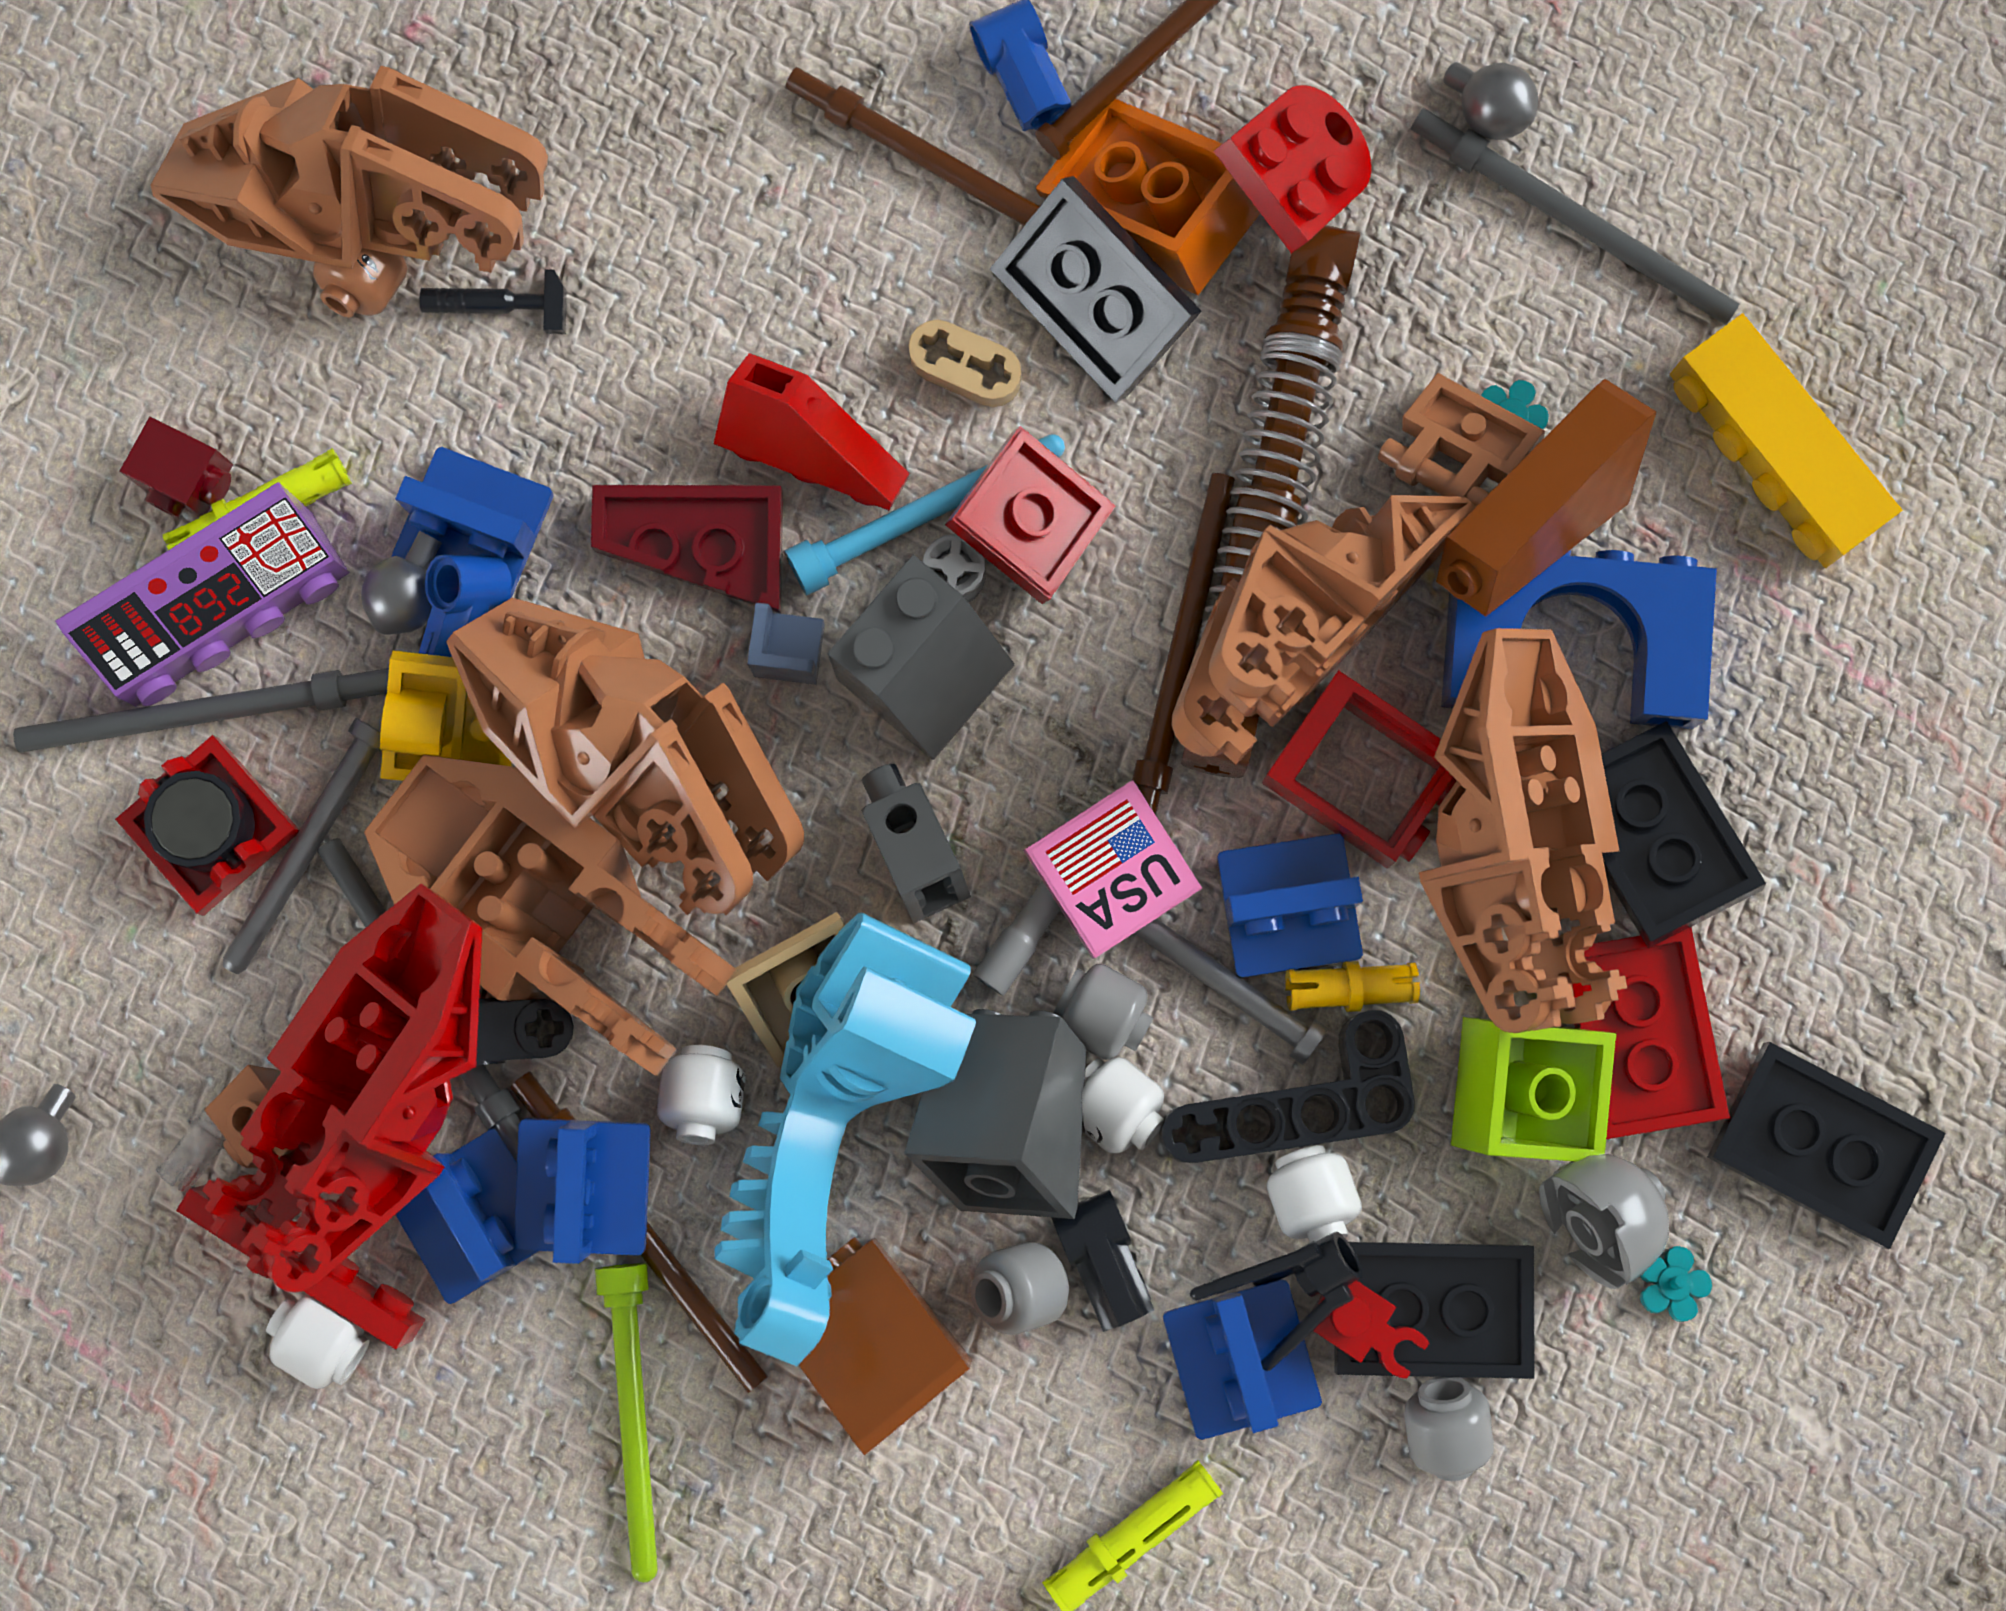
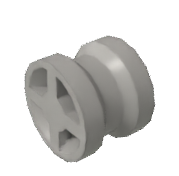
M956 534L944 535L933 541L926 549L922 562L961 593L968 603L980 594L986 580L985 561L980 553ZM965 573H970V574H971V575H965L961 580H959V581L957 582V579L960 578V577H962Z

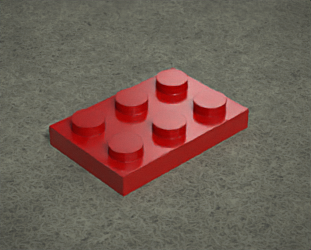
M1692 927L1650 948L1646 946L1641 935L1593 943L1589 949L1584 951L1586 961L1596 962L1603 971L1618 969L1620 976L1625 975L1627 989L1617 990L1619 1000L1611 1001L1607 1011L1604 1013L1605 1019L1574 1024L1575 1028L1616 1033L1606 1140L1729 1119L1730 1115ZM1581 983L1572 984L1573 995L1577 998L1583 996V992L1592 991L1591 984L1583 986Z

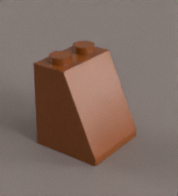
M854 1237L827 1259L833 1268L832 1272L827 1275L832 1294L829 1298L828 1322L820 1341L801 1361L799 1367L852 1441L865 1456L967 1372L971 1367L972 1358L877 1239L873 1238L862 1246L857 1238Z

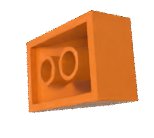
M1115 99L1074 137L1069 144L1070 150L1060 160L1057 159L1035 188L1039 196L1046 199L1061 179L1074 176L1178 287L1195 295L1201 293L1260 215L1258 209L1213 152L1222 143L1118 99Z

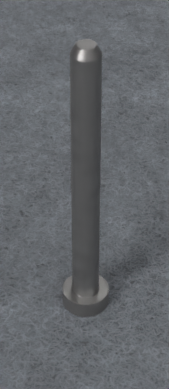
M355 718L348 730L349 733L356 737L225 953L223 967L227 970L240 974L247 969L377 750L382 751L380 749V731L358 718Z
M1157 918L1134 933L1292 1045L1294 1050L1290 1057L1304 1065L1329 1029L1316 1019L1309 1027Z

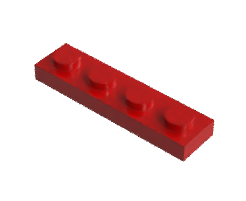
M205 1185L189 1188L176 1211L251 1258L253 1253L246 1251L235 1242L216 1235L210 1229L215 1220L213 1215L205 1209L210 1200L202 1191ZM240 1204L235 1205L241 1213L243 1211L254 1212L248 1207V1204L245 1207ZM282 1250L281 1253L286 1258H288L289 1256H294L298 1258L303 1253V1251L296 1252L293 1250L290 1253L288 1251ZM348 1258L341 1262L319 1283L308 1290H304L311 1297L395 1350L412 1342L426 1320L411 1310L414 1306L413 1300L401 1291L385 1284H381L377 1289L358 1277L357 1274L360 1268Z

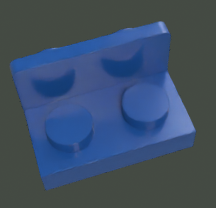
M439 447L433 455L423 482L405 476L395 499L409 515L396 543L392 557L398 556L405 559L419 531L442 543L434 559L440 555L496 556L506 563L510 571L512 580L510 598H512L554 494L547 486L447 448Z
M1341 834L1226 850L1218 854L1217 864L1234 968L1237 976L1246 978L1285 972L1291 969L1298 970L1356 961L1362 958L1363 949L1356 914V907L1363 903L1359 876L1350 878L1344 838Z
M525 1118L521 1120L518 1128L515 1248L527 1251L553 1252V1263L580 1264L592 1253L641 1255L646 1250L650 1126L646 1123L540 1118Z
M496 1129L488 1130L452 1153L435 1154L433 1157L445 1168L434 1181L395 1214L448 1304L458 1302L539 1252L515 1248L517 1163Z
M1280 1279L1164 1312L1163 1321L1193 1429L1198 1439L1204 1440L1247 1427L1252 1433H1257L1278 1427L1277 1419L1321 1406L1322 1399L1305 1339L1272 1370L1264 1371L1261 1361L1300 1323L1289 1283L1286 1280Z

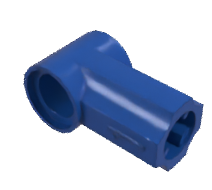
M1029 0L1016 1L969 23L970 33L980 59L990 75L996 73L1023 131L1037 130L1045 122L1052 125L1071 107V101L1047 53L1048 44L1042 24Z
M440 555L431 561L426 571L425 591L432 609L419 649L420 654L452 657L446 643L452 633L510 599L512 590L511 574L508 566L501 558L496 556Z

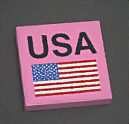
M1133 780L1023 850L1092 959L1097 958L1202 889L1200 883Z

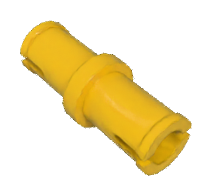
M1358 961L1343 962L1342 967L1336 969L1286 970L1285 991H1291V996H1286L1287 1007L1289 1011H1296L1303 1008L1344 1006L1346 1012H1360L1363 1005L1405 1002L1415 1004L1418 1003L1420 997V982H1413V978L1419 976L1418 968L1415 962L1407 963L1406 965L1360 967Z

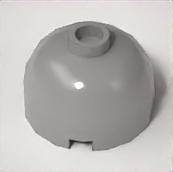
M1611 1154L1592 1155L1577 1162L1571 1161L1563 1165L1539 1187L1540 1205L1548 1226L1555 1234L1564 1224L1580 1250L1569 1253L1568 1256L1594 1281L1610 1289H1618L1625 1283L1627 1285L1643 1275L1663 1253L1669 1239V1216L1664 1201L1666 1193L1659 1179L1648 1169L1638 1168L1634 1163Z

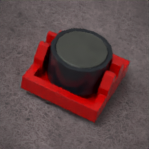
M214 735L210 736L186 758L180 756L167 760L162 764L164 773L157 779H145L140 783L138 790L140 798L115 819L195 913L205 916L299 832L297 826L222 740Z

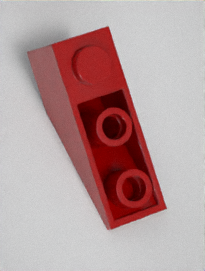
M748 353L729 378L714 445L733 451L744 460L762 462L791 473L802 482L820 484L849 495L860 504L878 506L886 510L891 509L908 480L909 472L807 374Z

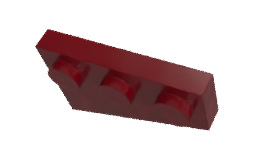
M592 485L591 548L594 552L752 605H756V602L769 604L773 612L781 614L783 490L781 485Z

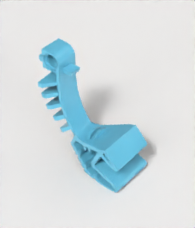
M857 913L838 932L818 957L817 964L811 966L807 975L797 987L796 1000L793 1003L788 1031L789 1041H786L780 1073V1080L790 1093L784 1113L762 1112L758 1126L776 1134V1141L774 1146L753 1145L747 1147L743 1163L769 1175L768 1180H738L731 1185L729 1197L755 1210L730 1211L724 1215L721 1222V1231L739 1240L721 1241L714 1248L716 1260L754 1278L737 1297L738 1319L736 1320L734 1335L739 1336V1344L794 1366H798L815 1348L826 1329L829 1318V1298L832 1294L827 1275L833 1268L830 1261L827 1260L826 1251L827 1208L833 1171L847 1123L857 1114L872 1106L939 1088L953 1081L976 1024V1019L951 1008L970 975L971 967L969 964L864 913Z

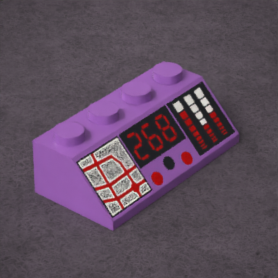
M277 482L55 620L65 637L117 698L135 707L141 703L143 706H149L170 696L177 688L175 682L192 671L204 672L224 662L231 654L229 648L248 636L259 638L277 629L285 620L283 615L303 602L314 604L327 598L338 588L339 584L337 581L350 572L312 512L280 482Z

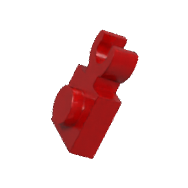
M1353 1282L1348 1287L1354 1300L1334 1310L1313 1332L1360 1363L1372 1347L1378 1351L1380 1363L1389 1373L1399 1378L1407 1379L1411 1372L1396 1362L1394 1348L1399 1342L1410 1340L1414 1345L1426 1349L1429 1345L1427 1338L1413 1328L1407 1326L1393 1328L1388 1325L1387 1321L1393 1314L1396 1306L1360 1282ZM1321 1295L1314 1308L1325 1299L1323 1295Z

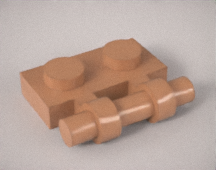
M1437 373L1403 416L1402 431L1416 439L1409 448L1392 438L1387 439L1379 451L1378 460L1395 469V476L1411 486L1420 483L1442 496L1466 497L1477 506L1489 494V492L1480 488L1485 479L1489 478L1499 484L1544 439L1545 430ZM1440 451L1464 464V466L1455 474L1431 460Z

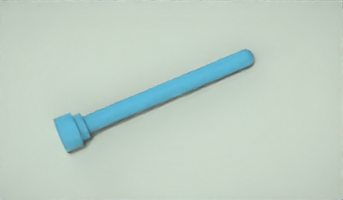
M1050 434L1038 440L1057 457L1064 453L1065 444L1058 435ZM988 465L825 545L822 540L813 544L805 540L784 550L789 565L805 595H810L828 586V578L838 574L836 567L956 509Z

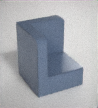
M756 602L747 663L754 677L817 685L825 626L824 620L821 618L773 613L769 604Z

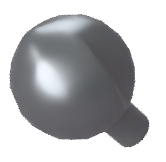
M1455 62L1447 69L1444 75V83L1462 94L1463 115L1469 126L1478 134L1489 139L1504 140L1517 136L1534 122L1538 108L1537 88L1529 74L1520 67L1502 62L1490 64L1474 72L1459 62Z
M419 531L405 559L393 556L382 560L373 566L363 582L361 591L363 608L371 624L380 634L391 635L413 632L428 622L432 606L428 601L425 591L426 571L442 543Z
M53 1084L37 1108L23 1106L10 1112L0 1120L1 1184L7 1186L39 1184L56 1174L62 1167L68 1154L69 1142L65 1126L60 1120L76 1098L69 1089L59 1084Z

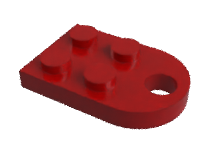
M1298 85L1288 89L1213 151L1291 254L1312 239L1367 187L1371 177L1370 152L1366 140L1353 117L1332 96L1318 88L1307 85Z

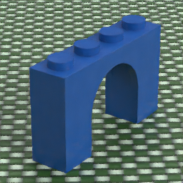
M1570 550L1486 617L1449 592L1441 707H1454L1483 632L1496 628L1521 629L1526 614L1536 604L1551 597L1577 595L1593 599L1605 605L1618 616L1628 631L1634 654L1630 724L1657 726L1667 721L1672 728H1696L1708 720L1717 568L1697 567L1698 560L1688 556H1664L1659 558V563L1634 561L1633 553L1621 550L1598 551L1595 558L1571 556Z

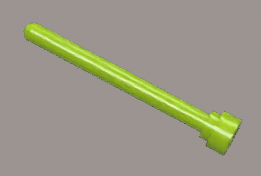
M630 1263L595 1268L596 1293L597 1295H603L604 1307L611 1308L631 1572L637 1581L647 1583L655 1578L658 1566L637 1305L643 1304L642 1291L649 1290L647 1263Z

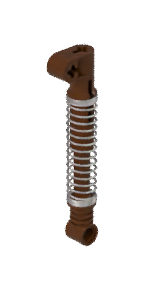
M1326 225L1290 256L1285 280L1287 285L1284 287L1282 294L1284 300L1279 308L1280 315L1277 317L1276 324L1266 331V336L1263 340L1264 345H1262L1263 350L1260 352V359L1263 364L1276 371H1263L1255 376L1260 384L1272 388V391H1257L1251 395L1256 403L1267 407L1268 410H1253L1247 414L1251 422L1264 428L1263 430L1250 429L1243 433L1247 441L1260 447L1259 449H1244L1239 452L1244 461L1255 465V469L1241 468L1234 472L1238 479L1251 485L1235 488L1230 491L1238 502L1236 507L1226 511L1230 518L1234 519L1232 527L1222 530L1223 534L1230 538L1228 546L1218 549L1220 555L1226 558L1225 566H1218L1213 569L1218 576L1222 577L1221 586L1216 585L1209 589L1217 597L1220 596L1226 585L1233 578L1240 582L1251 549L1269 525L1281 531L1301 525L1308 519L1307 512L1301 506L1308 504L1312 500V495L1306 487L1317 480L1311 467L1321 461L1319 453L1314 448L1319 447L1325 441L1324 435L1319 429L1323 428L1329 422V419L1323 410L1333 403L1332 396L1328 391L1337 384L1334 374L1340 370L1339 365L1343 357L1342 351L1344 346L1338 336L1339 328L1337 325L1341 323V310L1345 304L1344 295L1347 294L1360 238V232ZM1329 376L1331 379L1329 385L1324 387L1318 385L1319 377ZM1262 377H1274V382H1269ZM1322 393L1326 397L1327 402L1320 406L1315 405V394ZM1267 396L1270 397V400L1268 402L1259 397ZM1318 412L1322 416L1323 421L1316 425L1310 424L1311 413ZM1255 416H1266V419L1264 421ZM1308 431H1313L1318 436L1319 440L1316 443H1305ZM1250 435H1260V436H1262V437H1261V440H1260V439L1254 438V437H1252V436H1250ZM1308 450L1314 455V460L1304 464L1301 462L1303 451ZM1248 455H1258V456H1257V459H1256V458H1252V457H1250V456H1248ZM1299 470L1306 471L1310 475V479L1301 483L1297 482ZM1243 474H1251L1253 475V478L1245 476ZM1295 489H1299L1306 494V499L1301 500V498L1294 494ZM1214 605L1205 608L1209 615ZM1208 619L1202 623L1203 628L1200 629L1202 632L1199 635L1200 638L1203 635ZM1210 714L1201 718L1209 726L1217 721ZM1259 715L1245 717L1241 724L1254 737L1256 735ZM1184 747L1181 764L1189 769L1210 775L1242 778L1247 770L1252 748L1235 764L1223 753L1214 757L1201 756Z

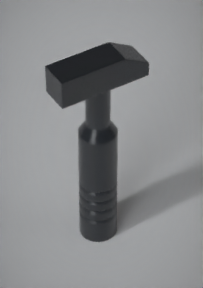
M544 269V294H515L508 289L489 288L420 289L419 303L422 313L508 314L514 309L544 310L543 330L546 334H566L567 290L555 270Z

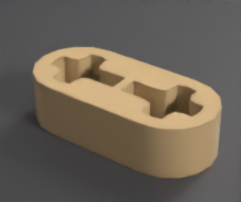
M938 319L924 322L912 333L908 345L911 365L915 372L926 381L989 407L1004 406L1018 394L1021 385L1020 362L1016 355L1006 347L950 322ZM939 338L946 339L948 353L961 359V361L957 363L946 357H940L935 365L927 363L926 350L922 346L924 343L934 346ZM995 363L1004 365V377L1009 382L1007 384L996 382L992 390L983 387V375L980 372L969 368L970 364L984 370H991Z

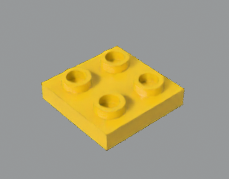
M392 651L389 659L387 694L384 701L380 731V749L382 750L381 779L403 781L423 755L513 767V763L483 732L453 657Z

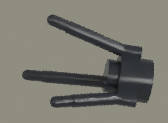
M1335 1231L1289 1254L1194 1287L1190 1291V1296L1193 1300H1201L1251 1282L1253 1285L1258 1286L1295 1274L1298 1283L1308 1296L1314 1297L1319 1293L1323 1295L1325 1299L1261 1361L1263 1370L1270 1371L1334 1310L1354 1300L1348 1285L1362 1278V1269L1349 1242L1341 1233Z

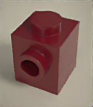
M149 416L119 472L137 486L149 491L144 501L176 518L180 517L184 509L200 517L208 513L211 504L224 499L231 484V474L229 472L233 464L217 449Z

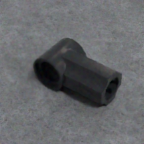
M1110 1189L1078 1202L1075 1219L1051 1217L1071 1268L1077 1267L1103 1332L1130 1323L1155 1311L1140 1270L1137 1269L1128 1245H1131L1132 1242Z

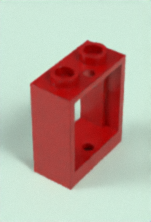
M1338 670L1273 764L1262 784L1335 834H1341L1344 840L1388 869L1399 857L1408 862L1413 859L1431 830L1422 825L1423 821L1435 804L1441 805L1457 780L1434 758L1441 738ZM1343 708L1436 769L1387 841L1295 780Z

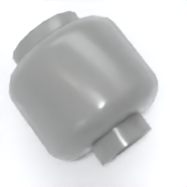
M1095 964L1087 972L1077 968L1053 1012L1067 1022V1025L1084 1044L1088 1052L1104 1060L1116 1057L1123 1046L1136 1051L1154 1018L1143 1012L1148 1000L1146 988L1104 964Z
M1024 1242L1003 1248L982 1258L976 1268L971 1286L972 1303L977 1314L990 1327L1001 1334L1018 1335L1046 1326L1061 1317L1068 1301V1275L1056 1254L1041 1243Z
M1457 1377L1430 1379L1423 1383L1405 1404L1404 1417L1409 1455L1420 1469L1434 1474L1445 1481H1459L1468 1478L1474 1471L1483 1467L1493 1455L1494 1440L1488 1399L1481 1391L1470 1386L1467 1381Z

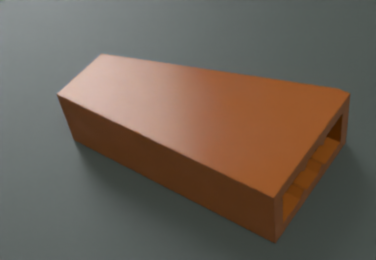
M1607 379L1597 384L1447 535L1436 582L1446 588L1454 597L1463 600L1485 617L1488 616L1629 504L1657 412Z

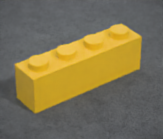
M1744 313L1740 314L1685 355L1669 374L1675 381L1673 384L1674 391L1681 403L1691 412H1699L1714 430L1713 439L1719 450L1729 460L1740 462L1753 478L1752 487L1759 500L1770 510H1778L1793 528L1792 538L1800 551L1811 560L1818 559L1825 569L1903 511Z

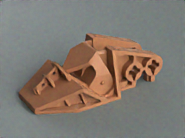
M380 66L370 89L347 84L319 85L313 89L300 78H296L184 123L151 183L153 197L229 246L353 269L362 248L430 261L432 255H440L444 246L443 241L448 240L450 234H455L460 244L474 254L475 263H479V270L491 273L497 260L506 262L512 249L521 250L524 243L523 221L519 210L527 212L530 199H542L544 194L543 175L548 164V155L540 141L528 132L390 67ZM516 169L520 170L519 174H516ZM477 173L486 174L489 183L499 186L500 194L471 180L475 179Z
M1391 495L1375 516H1370L1365 507L1349 508L1335 519L1332 527L1317 520L1281 531L1269 525L1251 549L1240 582L1233 578L1214 603L1172 714V728L1179 742L1189 751L1198 755L1214 757L1223 753L1233 763L1237 764L1257 741L1241 725L1245 717L1258 714L1273 728L1296 704L1299 705L1372 631L1443 552L1447 535L1476 506L1466 497ZM1207 714L1212 715L1217 720L1210 726L1201 720Z
M510 598L454 631L446 641L481 728L488 738L573 828L593 815L609 833L621 841L622 847L641 867L649 864L654 868L660 862L674 863L680 860L685 865L682 878L685 890L679 896L683 900L679 907L686 915H689L696 908H699L704 914H729L749 894L753 885V874L756 871L768 882L791 858L800 852L804 844V830L801 821L734 696L724 683L705 696H702L683 675L661 660L645 659L638 633L515 598ZM724 783L729 791L723 798L719 799L717 795L721 792L720 787ZM729 820L738 827L735 835L728 824ZM671 824L676 831L673 833V836L666 839L664 835L668 832L667 827ZM768 830L774 838L763 846L760 842L765 838L763 834ZM716 872L721 880L711 887L708 883L713 879L712 874Z
M1496 628L1485 631L1478 642L1434 756L1457 781L1438 809L1436 844L1441 867L1419 872L1420 882L1488 1017L1495 1026L1505 1032L1521 1033L1562 1026L1561 1023L1576 1024L1605 1019L1604 1013L1607 1011L1611 1001L1619 1000L1617 990L1627 989L1625 975L1620 976L1618 969L1603 971L1596 962L1586 961L1584 957V951L1593 945L1597 934L1611 931L1610 925L1615 924L1603 854L1619 851L1596 724L1552 630ZM1569 918L1570 921L1579 920L1580 926L1571 927V931L1558 934V931L1561 930V920ZM1502 928H1503V930H1504V932H1505V934H1506L1508 940H1505V941H1504L1503 936H1502ZM1581 983L1582 986L1591 984L1592 991L1583 992V996L1575 998L1572 984ZM1520 991H1527V994L1536 993L1537 999L1529 1000V1004L1516 1006L1514 993Z
M423 755L364 831L394 904L422 883L482 927L481 987L499 1000L553 999L569 1013L578 1017L606 1037L610 1045L655 1076L659 1075L677 1049L583 974L585 972L584 969L559 954L560 950L592 908L595 907L619 925L621 924L716 996L720 994L737 971L735 967L641 897L625 850L619 839L591 818L573 828L517 767Z

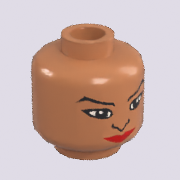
M362 248L353 269L315 262L313 276L319 287L323 290L320 298L325 305L334 312L351 318L355 313L373 316L383 312L405 280L408 268L404 257L401 255Z

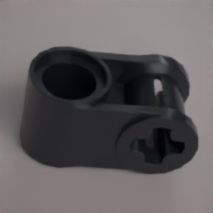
M497 998L479 999L476 1065L505 1063V1060L548 1058L558 1055L567 1048L573 1036L574 1025L571 1015L553 1000L503 1001ZM538 1010H541L543 1020L553 1021L555 1027L554 1034H548L543 1037V1046L539 1047L537 1037L526 1036L525 1032L526 1023L536 1021Z

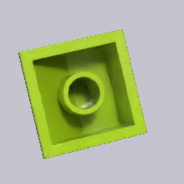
M1463 1017L1450 1146L1490 1156L1574 1162L1588 1156L1605 1154L1616 1033L1560 1026L1521 1033H1510L1495 1026L1491 1019Z

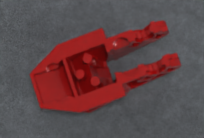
M422 883L341 947L266 1058L281 1073L240 1132V1135L244 1138L240 1145L253 1154L252 1163L258 1168L256 1174L242 1175L230 1182L218 1177L215 1181L209 1179L202 1189L210 1198L205 1209L213 1215L215 1220L210 1229L216 1235L235 1242L246 1251L253 1253L246 1264L251 1272L270 1279L277 1287L286 1292L297 1293L308 1290L319 1283L434 1181L445 1168L426 1150L442 1128L453 1100L450 1080L476 1067L482 927ZM275 1147L281 1150H284L285 1148L289 1150H294L296 1148L295 1152L291 1157H288L286 1155H281L279 1157V1155L273 1151ZM323 1192L329 1195L332 1192L341 1194L336 1201L332 1199L325 1201L320 1195ZM240 1204L245 1207L248 1204L250 1206L258 1205L253 1213L250 1211H243L241 1213L235 1205ZM302 1211L300 1217L296 1221H293L292 1219L295 1218ZM285 1250L291 1253L294 1250L296 1252L303 1251V1253L298 1258L294 1256L286 1258L281 1251Z

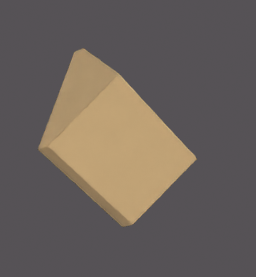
M838 912L736 967V973L726 984L777 1068L783 1063L786 1041H789L788 1031L793 1003L796 1000L797 987L803 981L811 966L817 964L818 957L830 941L846 925Z

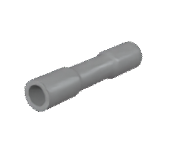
M1043 881L1039 884L1013 923L1002 931L972 974L1002 996L1006 994L1032 957L1038 941L1061 910Z

